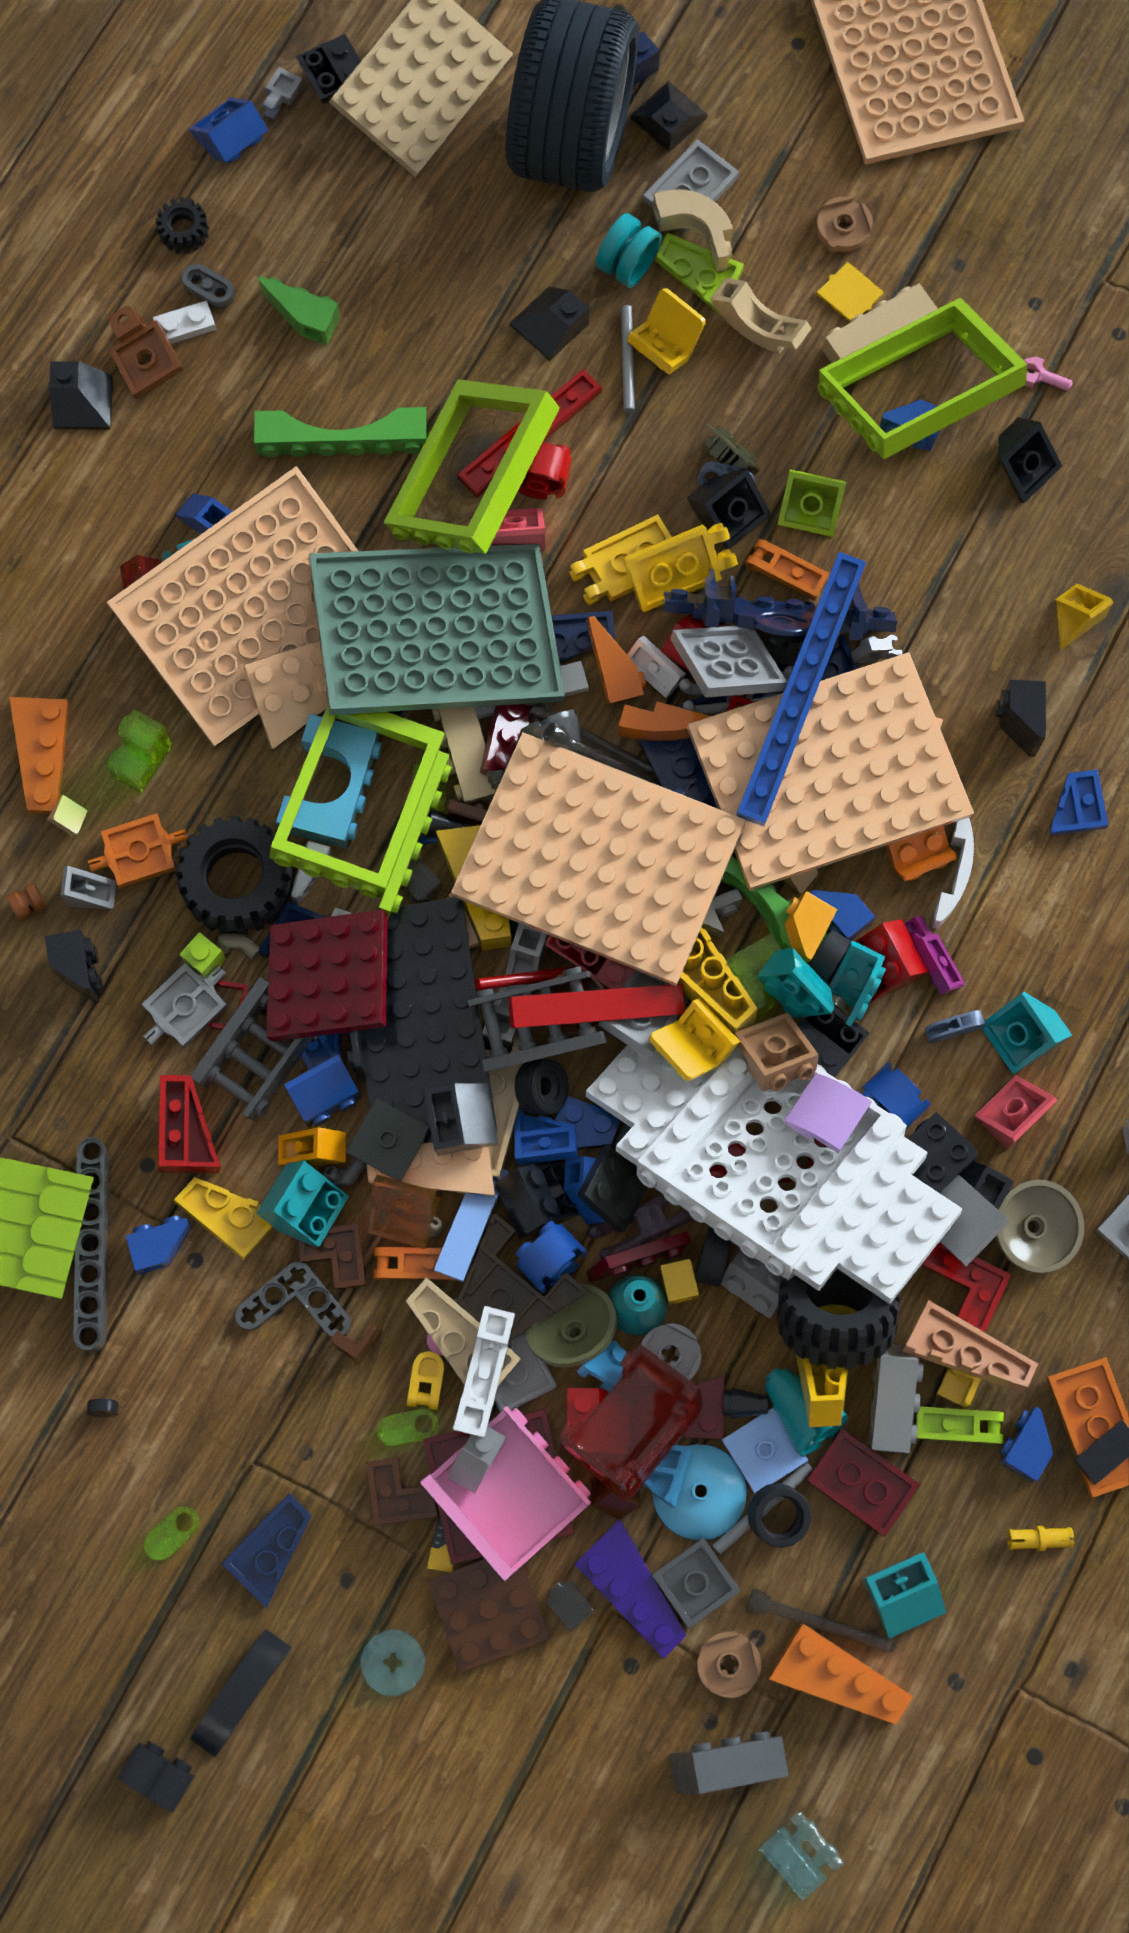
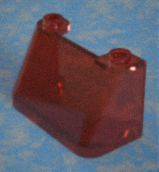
M641 1344L635 1351L630 1350L621 1361L623 1377L585 1423L581 1420L575 1424L573 1422L569 1423L561 1434L562 1439L560 1440L563 1448L624 1502L629 1501L637 1493L695 1421L703 1407L700 1387Z

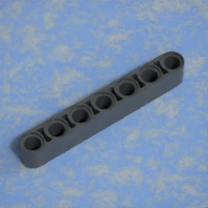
M95 1137L85 1138L78 1145L76 1171L77 1174L99 1177L100 1179L99 1186L95 1190L90 1191L75 1247L73 1338L75 1344L88 1353H96L102 1350L107 1340L110 1155L107 1147L101 1140ZM95 1146L100 1147L98 1158L87 1160V1151ZM91 1207H98L99 1216L97 1219L86 1221L85 1215L87 1210ZM93 1237L98 1238L99 1245L97 1249L92 1252H86V1241ZM91 1268H97V1279L92 1283H86L84 1280L86 1271ZM96 1299L98 1303L96 1311L92 1314H85L84 1304L86 1301ZM89 1330H95L97 1332V1340L94 1344L86 1346L83 1343L84 1334Z

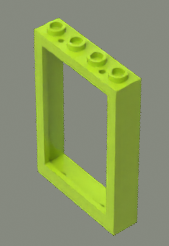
M958 298L820 369L818 390L824 399H828L832 403L838 415L846 418L853 431L857 434L859 433L867 441L869 448L872 451H876L883 459H886L1025 386L1028 364L965 301ZM951 332L995 375V377L887 433L844 390V387Z
M458 379L383 522L392 531L391 535L401 542L409 540L423 546L432 544L446 550L454 548L468 554H473V552L486 554L560 409L550 394L545 390ZM471 406L525 413L468 526L414 517Z
M327 705L271 844L269 858L273 859L280 866H293L301 869L310 877L318 878L321 876L329 879L338 887L347 888L349 886L360 890V893L366 897L383 898L438 750L440 751L445 733L389 712L329 715ZM336 718L425 750L379 873L287 841Z

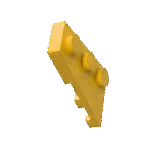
M196 1177L174 1199V1203L243 1261L274 1228L256 1214L261 1206L259 1202L250 1198L245 1199L230 1193L227 1189Z

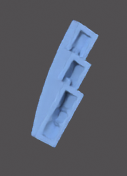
M503 1169L500 1179L506 1176L509 1171ZM493 1178V1182L495 1183L500 1179ZM495 1184V1197L482 1194H465L434 1268L435 1272L464 1282L473 1256L476 1254L485 1228L488 1226L499 1198Z

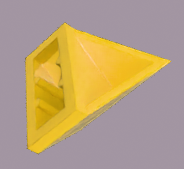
M1075 584L1055 599L1057 603L1060 651L1105 619L1113 605L1112 598L1080 584Z

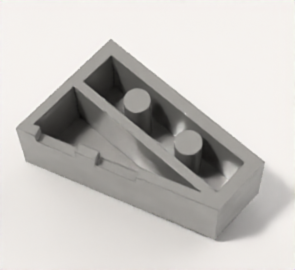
M892 1344L886 1350V1353L877 1359L876 1372H873L872 1382H875L873 1402H871L869 1443L872 1450L910 1453L911 1443H916L917 1425L913 1424V1414L919 1413L920 1394H916L917 1382H922L923 1363H919L918 1357L901 1352L904 1345Z

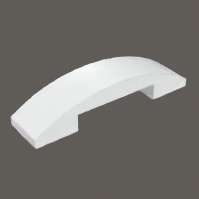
M969 818L957 821L954 824L950 845L961 848L951 894L941 892L937 900L931 926L934 929H938L950 916L969 880L974 853L973 832Z
M484 1306L453 1430L485 1437L515 1313Z

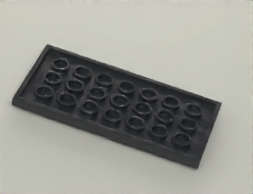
M453 897L400 906L397 914L391 912L387 929L386 1027L359 1030L369 1106L371 1108L377 1098L430 1127L424 1089L449 1084H488L496 1133H498L489 1071H484L482 1060L487 1059L484 1037L482 1035L479 1005L469 1006L468 1000L476 998L475 992L477 991L475 988L463 900ZM431 1129L423 1144L433 1142Z

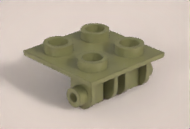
M710 424L706 425L717 436L715 438L710 436L705 441L704 446L707 447L706 451L717 459L719 463H724L731 456L726 462L727 465L746 468L749 471L753 467L758 471L761 470L755 464L758 458L740 443L736 447L734 444L738 440L726 429H723L720 425L716 428Z

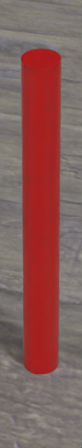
M576 966L477 978L475 980V988L477 991L539 983L555 979L558 975L563 974L564 970L575 968Z

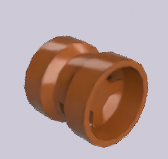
M34 882L25 886L24 891L19 893L13 892L6 896L20 922L27 919L29 914L34 911L41 912L47 909Z

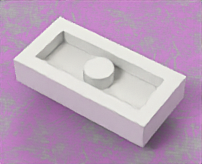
M207 300L153 317L154 320L161 324L171 344L216 330Z
M645 636L638 638L627 654L637 666L638 672L643 671L645 680L665 698L673 693L686 675Z

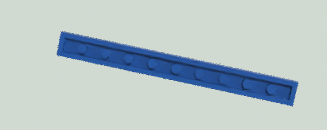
M838 552L736 816L763 827L765 826L864 570L865 561Z

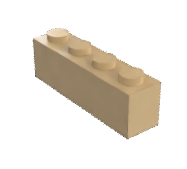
M920 283L911 288L905 287L897 293L896 297L889 301L883 300L879 302L867 314H858L848 325L841 329L839 327L832 329L825 337L823 352L830 362L834 363L938 308Z
M475 707L431 709L434 721L441 722L443 729L441 732L445 733L442 749L448 747L450 757L447 765L452 767L450 775L455 774L458 782L457 785H453L457 801H463V803L471 806L473 803L491 804L498 787L496 780L479 773L486 745Z

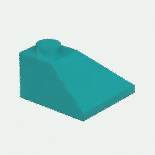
M1022 992L984 1021L985 1026L982 1027V1030L1012 1074L1035 1062L1072 1036L1055 1010L1026 992Z

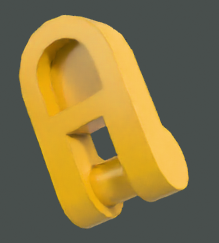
M427 1351L415 1358L407 1406L416 1407L419 1404L429 1406L428 1409L438 1411L444 1376V1363L437 1353ZM420 1383L432 1384L431 1393L419 1392Z

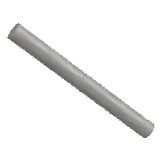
M630 305L621 307L623 411L625 413L635 411L633 346L626 341L629 333L633 331L632 306Z
M807 1462L802 1464L781 1484L789 1485L795 1489L812 1473V1467ZM776 1497L771 1500L765 1507L762 1517L785 1497ZM746 1514L712 1545L719 1555L725 1552L751 1528L748 1522V1515Z

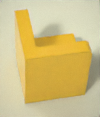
M686 1259L660 1265L659 1271L668 1305L698 1299L699 1293L691 1260Z
M947 1368L936 1395L962 1408L970 1406L981 1378Z

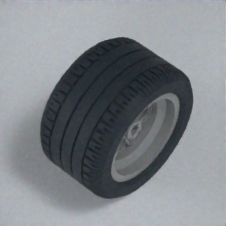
M541 0L535 5L519 52L507 118L505 156L507 165L515 175L567 188L580 189L585 192H596L607 185L617 159L624 132L637 62L639 25L629 12L576 0Z

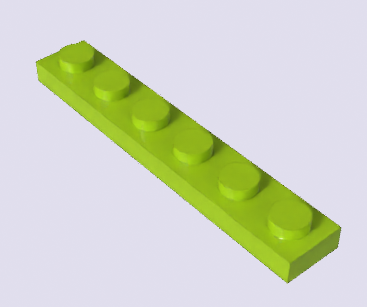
M439 750L378 910L384 909L388 914V920L391 912L398 913L403 899L402 896L398 895L401 886L407 887L413 872V870L408 869L411 860H418L423 844L418 843L421 833L427 835L433 819L428 817L431 807L437 809L442 796V792L438 791L441 782L447 783L452 769L451 766L447 765L450 754Z

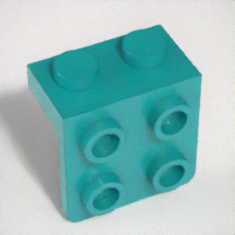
M853 940L829 985L832 994L841 997L848 1006L852 1007L846 1021V1025L850 1027L855 1019L862 1020L872 996L875 995L886 971L885 968L881 967L885 956Z

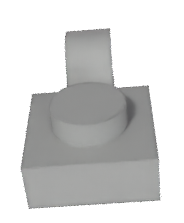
M279 67L265 87L266 94L269 96L263 103V107L267 108L264 116L274 120L279 114L283 102L291 105L304 85L303 78Z
M890 635L885 639H877L873 636L862 640L860 646L850 652L853 662L871 663L878 661L880 658L889 659L901 655L902 650H895L892 647V643L898 640L897 637Z

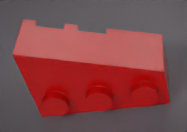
M160 1075L158 1173H219L221 1165L204 1119L203 1110L192 1077L190 1075Z

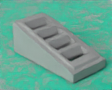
M310 841L306 843V848L332 856L330 847ZM298 869L291 892L293 904L300 906L318 878L310 877L301 869Z

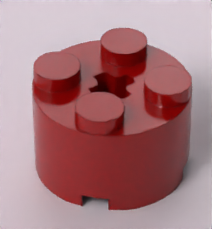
M542 442L518 492L525 496L547 500L548 495L556 494L555 499L561 498L566 491L572 463L570 448L565 445H553Z

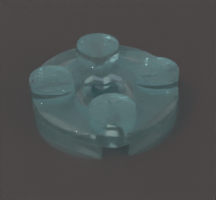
M383 1631L372 1637L363 1650L361 1656L362 1674L367 1684L378 1693L387 1696L402 1695L413 1689L422 1678L425 1670L424 1651L418 1641L405 1631ZM391 1653H396L397 1659L402 1660V1667H396L395 1672H389V1666L384 1665V1660L389 1659Z

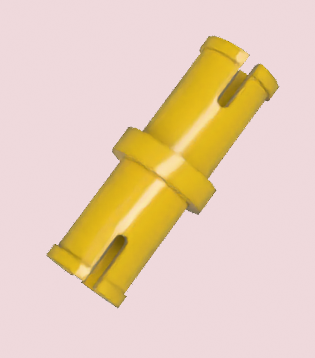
M1035 1526V1529H1008L1007 1537H1011V1540H1007L1009 1550L1036 1548L1037 1551H1045L1046 1548H1073L1074 1540H1070V1537L1074 1538L1071 1527L1045 1529L1044 1526Z

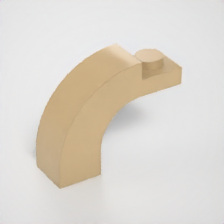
M677 189L654 193L653 211L659 232L678 228H687L698 232L705 238L710 247L716 272L727 270L729 258H732L730 243L733 227L724 210L710 198L694 191Z
M725 278L711 297V301L718 312L736 331L753 343L776 353H781L784 348L797 350L812 329L806 320L781 316L768 309L756 298L746 281Z

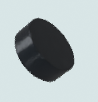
M91 1399L87 1402L86 1414L94 1417H114L118 1415L119 1403L112 1399Z

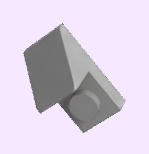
M738 888L713 898L702 924V928L708 934L720 939L723 938L724 930L718 915L724 918L738 911L737 908L740 907L742 901Z
M488 1426L484 1438L470 1435L464 1448H461L447 1478L475 1494L506 1437Z

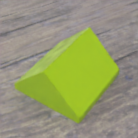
M790 469L777 525L833 537L846 481Z

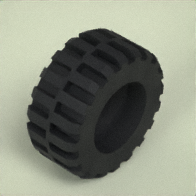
M230 816V821L226 822L223 821L222 817L213 819L215 824L207 827L204 823L198 827L200 834L196 837L191 834L186 839L188 847L186 849L181 848L178 855L180 864L176 865L175 873L178 878L177 886L193 917L198 922L202 921L205 927L212 931L216 930V928L220 929L222 934L232 931H238L239 934H248V929L255 927L256 931L265 928L263 923L268 919L273 923L278 918V910L284 908L288 901L287 896L291 895L293 888L292 878L294 876L292 866H280L273 859L269 858L270 847L275 837L272 829L265 824L259 826L257 820L250 817L246 819V822L241 821L240 816ZM233 853H245L257 858L262 865L263 876L258 886L251 893L241 898L226 899L215 895L210 890L207 882L208 874L212 866L219 859Z
M839 1269L835 1270L819 1291L796 1275L789 1280L783 1277L778 1295L777 1328L790 1350L794 1348V1353L801 1359L806 1357L813 1365L819 1366L823 1364L827 1365V1369L835 1370L837 1367H845V1370L854 1369L858 1364L865 1366L873 1362V1358L877 1360L884 1355L895 1340L900 1293H898L891 1304H888ZM843 1305L858 1312L839 1315L823 1311L818 1307Z

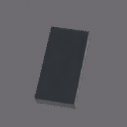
M1120 1420L1073 1459L1093 1485H1096L1129 1457V1427L1123 1420Z

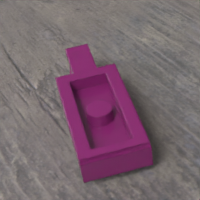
M922 915L916 916L905 923L917 950L932 976V982L940 993L944 995L964 987L965 982L937 933H931Z

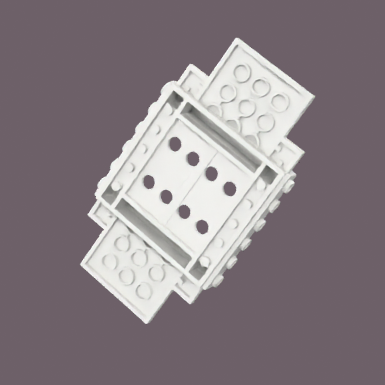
M627 1045L586 1090L587 1098L631 1127L616 1145V1152L637 1166V1176L645 1186L649 1188L654 1187L663 1193L664 1197L671 1204L680 1205L689 1212L693 1219L700 1223L705 1222L714 1229L719 1237L724 1240H731L740 1247L745 1255L750 1258L755 1257L764 1263L767 1269L774 1275H781L787 1280L792 1279L796 1275L818 1291L835 1270L839 1269L888 1304H891L962 1212L961 1207L912 1176L926 1159L927 1152L904 1137L907 1125L897 1115L884 1111L869 1097L866 1098L871 1100L872 1103L839 1153H836L829 1147L821 1148L817 1146L814 1142V1137L807 1139L783 1123L816 1073L851 1088L845 1081L837 1080L826 1073V1070L818 1064L813 1076L807 1080L801 1081L799 1078L788 1081V1084L782 1090L773 1091L770 1088L762 1091L748 1071L749 1062L738 1046L720 1067L691 1081H686L677 1074L672 1065L656 1050L648 1059ZM770 1101L777 1102L781 1106V1111L777 1114H769L765 1111L764 1105ZM757 1122L762 1125L764 1130L759 1135H751L747 1132L746 1126L749 1123ZM738 1143L745 1148V1153L739 1157L732 1156L727 1150L731 1144ZM800 1156H808L813 1160L814 1165L809 1169H802L796 1164V1160ZM714 1165H722L726 1168L727 1174L723 1178H715L710 1174L709 1169ZM788 1177L795 1181L796 1187L791 1191H785L778 1186V1181L781 1178ZM765 1199H771L777 1203L778 1208L772 1213H767L760 1208L759 1204Z

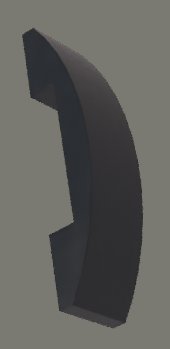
M265 1629L222 1688L190 1739L211 1755L217 1757L235 1731L236 1726L270 1677L279 1668L292 1647Z

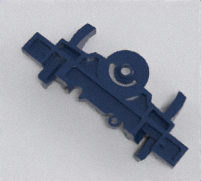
M709 569L708 577H705L704 590H700L699 594H690L683 589H672L671 592L664 591L663 596L664 612L693 614V619H702L705 626L719 628V622L733 623L739 627L757 628L761 631L781 636H801L807 634L817 609L814 603L803 602L798 599H788L787 602H780L766 596L758 597L756 601H747L744 597L735 598L736 584L734 576L730 575L728 586L716 585L715 572ZM858 583L840 632L850 633L849 639L862 640L863 634H868V630L895 632L897 625L895 613L885 607H874L873 610L867 609V604L863 600Z

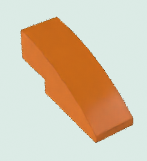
M656 702L654 712L625 704L618 726V736L648 741H670L691 738L687 729L688 724L711 716L661 702Z

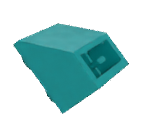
M794 948L774 951L756 977L764 985L765 991L774 996L783 1006V1010L794 1018L831 1014L834 1010L830 987Z
M306 1161L286 1163L256 1214L279 1232L314 1247H319L349 1196Z
M924 1552L917 1553L861 1578L888 1639L947 1613L937 1579Z

